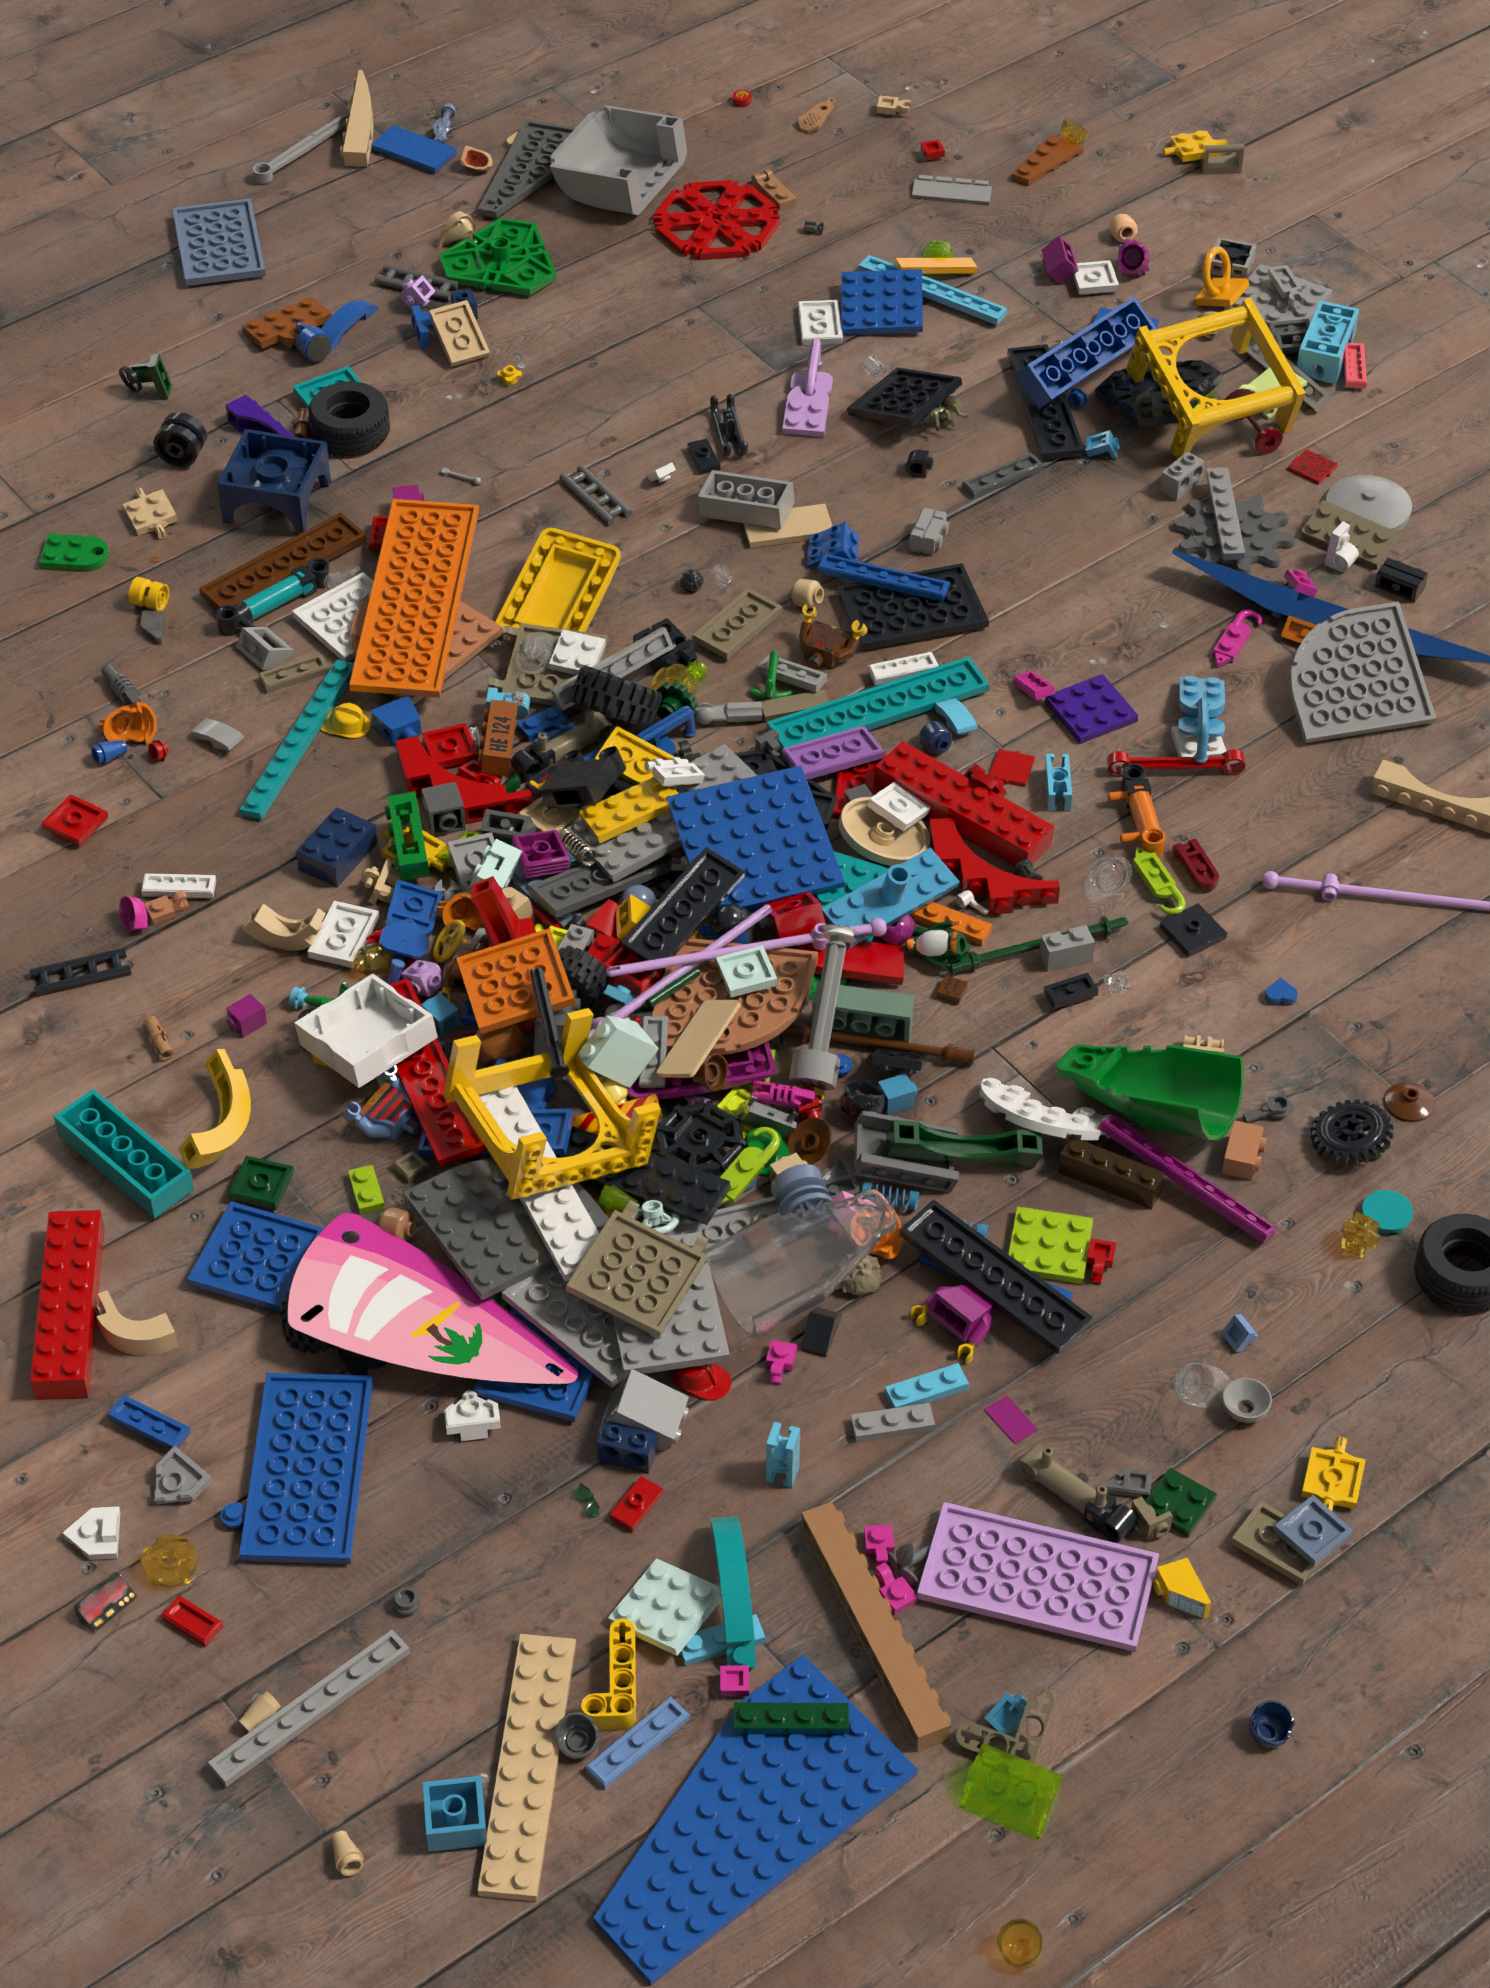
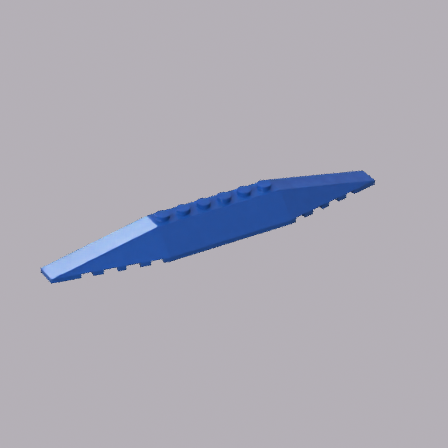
M1173 549L1172 554L1272 611L1271 616L1284 619V616H1292L1318 625L1328 620L1334 614L1349 610L1288 587ZM1408 628L1416 656L1490 665V655Z

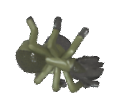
M949 395L941 404L933 408L929 414L921 418L916 425L920 426L934 418L936 431H940V426H947L949 424L955 426L952 418L953 412H956L959 417L965 419L968 416L960 412L962 409L960 399Z

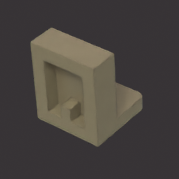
M1142 1497L1132 1501L1131 1510L1138 1519L1136 1526L1147 1541L1154 1537H1162L1169 1532L1173 1518L1170 1511L1157 1517L1153 1507L1147 1505Z

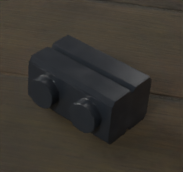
M1388 557L1377 572L1375 587L1416 602L1426 587L1428 573Z

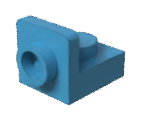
M1110 430L1086 437V453L1089 457L1109 451L1112 459L1117 458V450L1120 449L1118 439L1113 437Z
M1006 1692L986 1715L985 1719L999 1732L1010 1736L1020 1725L1027 1700L1018 1693L1014 1697Z

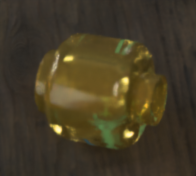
M374 942L357 950L354 964L359 972L368 977L371 974L377 975L388 970L392 956L389 951L381 947L380 943Z

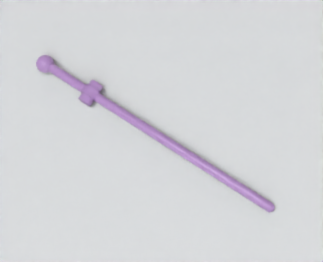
M1267 871L1263 876V886L1267 889L1284 886L1320 891L1322 898L1326 901H1333L1338 893L1490 911V902L1339 884L1337 876L1334 874L1324 875L1322 881L1279 877L1273 871Z
M763 906L702 951L723 948L772 912V909H769L771 906ZM702 962L679 966L611 1016L624 1019L645 1004L646 999ZM599 1017L592 1020L590 1028L591 1030L588 1039L594 1033L597 1026L602 1022L604 1017Z
M877 917L872 919L869 924L849 927L857 931L856 935L871 933L874 936H882L887 930L885 920ZM819 923L810 934L607 968L606 973L607 976L613 977L714 960L719 956L761 945L767 951L812 943L815 949L823 950L830 940L820 935V933L824 932L821 926L826 924Z

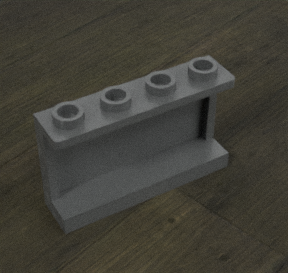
M862 1111L854 1124L853 1175L951 1193L959 1180V1171H954V1162L887 1157L886 1133L893 1120H914L878 1114L873 1111ZM916 1121L934 1130L958 1135V1129Z

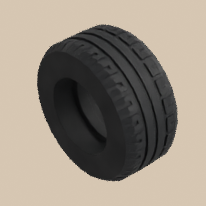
M355 381L335 383L320 390L309 404L308 413L313 440L327 442L329 453L340 456L362 455L379 447L389 434L390 420L387 400L379 390L371 385Z
M1466 1213L1453 1214L1431 1223L1422 1234L1416 1253L1414 1273L1420 1288L1431 1300L1440 1306L1463 1313L1481 1312L1490 1309V1219ZM1451 1255L1471 1256L1479 1260L1487 1269L1476 1272L1464 1271L1449 1263L1446 1257Z

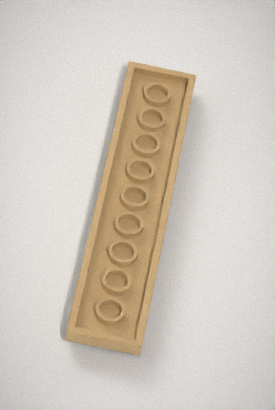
M520 1634L487 1831V1843H485L478 1885V1896L537 1902L560 1749L555 1740V1731L559 1720L566 1716L576 1651V1639Z

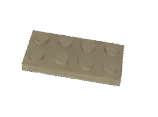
M1322 500L1301 530V536L1328 548L1332 532L1343 521L1350 525L1348 532L1350 538L1348 542L1358 549L1359 556L1356 560L1378 569L1399 538V532Z
M747 588L693 634V642L728 660L782 614V606Z

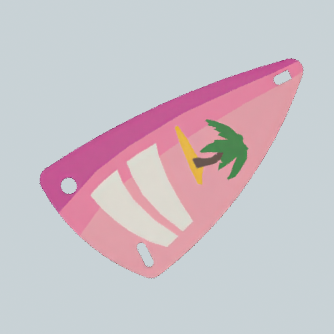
M344 1213L328 1224L309 1246L294 1275L288 1302V1322L290 1326L295 1330L340 1348L401 1366L472 1379L513 1383L568 1384L574 1382L578 1377L575 1367L491 1297L481 1300L466 1279L413 1245L385 1232L376 1224L359 1215ZM346 1231H355L359 1234L360 1239L356 1243H346L342 1239V1234ZM315 1305L323 1306V1311L309 1322L301 1320V1316ZM548 1363H552L564 1371L559 1376H556L548 1371L545 1366Z

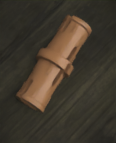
M156 1016L147 1017L144 1020L145 1022H143V1026L149 1035L150 1045L155 1048L161 1061L170 1060L172 1055H174V1051L168 1042L167 1032L161 1028Z

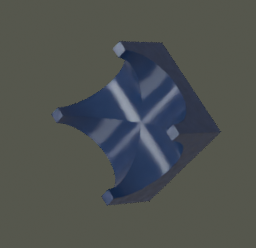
M245 429L217 482L223 523H232L234 510L240 505L261 503L283 513L292 523L296 535L306 531L308 502L316 479L319 480L320 486L329 487L331 483L327 442Z

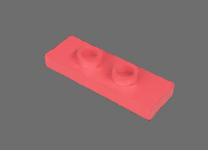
M1347 343L1343 355L1345 388L1366 389L1364 344Z

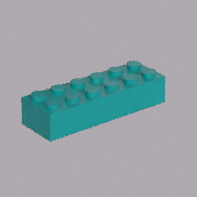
M95 1089L90 1090L54 1115L58 1136L154 1219L194 1190L191 1171Z

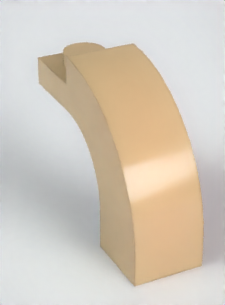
M263 903L251 912L242 930L270 947L287 951L303 950L312 946L324 925L322 920L326 913L317 908L307 917L293 920L280 916Z
M108 1290L98 1293L100 1304L96 1305L99 1314L97 1321L101 1335L111 1346L121 1352L138 1356L157 1355L178 1348L175 1331L166 1313L142 1321L130 1320L123 1317L117 1311Z

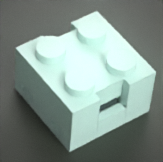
M496 839L492 847L489 845L486 847L482 856L483 859L480 864L478 863L473 873L469 888H471L472 884L492 876L496 879L501 890L506 888L515 872L522 851Z

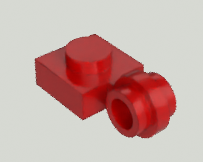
M475 759L458 768V776L465 779L501 785V781L497 776L481 773L482 764L478 763Z

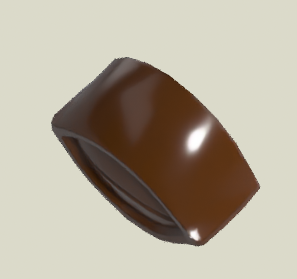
M719 1053L708 1055L693 1076L692 1081L709 1090L718 1091L723 1087L727 1079V1060Z

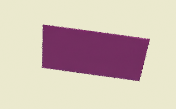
M1008 1395L984 1409L1015 1444L1039 1430Z

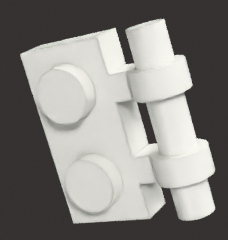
M672 757L670 760L653 759L644 764L645 770L652 771V775L661 785L666 787L703 783L705 776L694 763H689L687 759H680L679 757Z

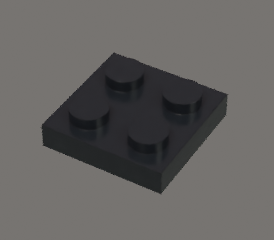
M877 1048L873 1053L871 1064H877V1068L882 1070H892V1067L902 1068L901 1072L916 1074V1071H921L925 1065L926 1055Z

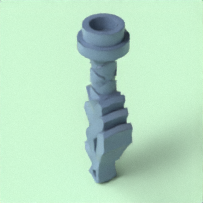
M450 103L442 107L441 113L443 117L439 118L436 123H433L432 130L435 141L445 142L449 140L446 137V134L452 130L449 127L451 125L449 119L454 117L456 113L454 105Z

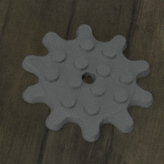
M1254 495L1245 502L1235 501L1245 550L1244 559H1222L1212 504H1205L1197 499H1192L1188 502L1186 509L1193 517L1177 518L1172 524L1173 531L1186 534L1189 537L1180 542L1178 551L1189 555L1193 553L1201 554L1204 560L1219 565H1230L1234 570L1249 575L1251 574L1250 566L1253 563H1263L1271 568L1278 567L1281 560L1274 550L1276 548H1292L1295 545L1293 535L1278 530V528L1288 524L1287 514L1282 511L1275 513L1265 512L1263 510V498L1259 495Z

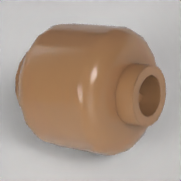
M394 1207L382 1212L377 1220V1226L380 1229L406 1242L414 1236L417 1229L415 1218L411 1212Z

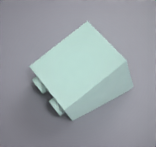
M606 1015L577 1055L587 1068L630 1088L659 1048L637 1022Z

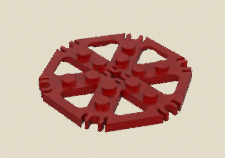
M733 180L689 182L688 184H683V190H680L678 187L675 188V191L672 189L653 214L655 233L681 255L685 252V257L693 253L694 259L699 258V260L743 258L750 256V250L759 252V248L763 249L780 225V215L778 207L752 185L748 188V183L739 186V181L737 180L734 183ZM701 189H725L715 204L699 192ZM753 196L763 205L760 208L738 209L744 199ZM674 201L682 203L691 212L669 213L667 210ZM765 226L762 232L756 236L750 235L742 228ZM695 230L687 240H681L672 233L674 231ZM718 235L732 246L710 248Z

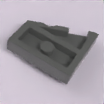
M845 1155L838 1158V1163L831 1169L826 1168L821 1172L827 1187L826 1189H828L832 1199L841 1191L861 1198V1189Z

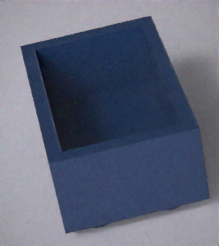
M336 807L296 850L299 871L338 888L377 844L375 824Z

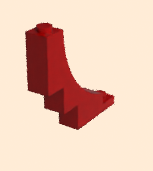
M418 736L396 740L397 757L407 792L419 793L422 792L423 788L456 782L464 805L465 824L483 821L486 809L518 814L532 804L530 789L507 793L505 785L480 783L447 771L428 755Z

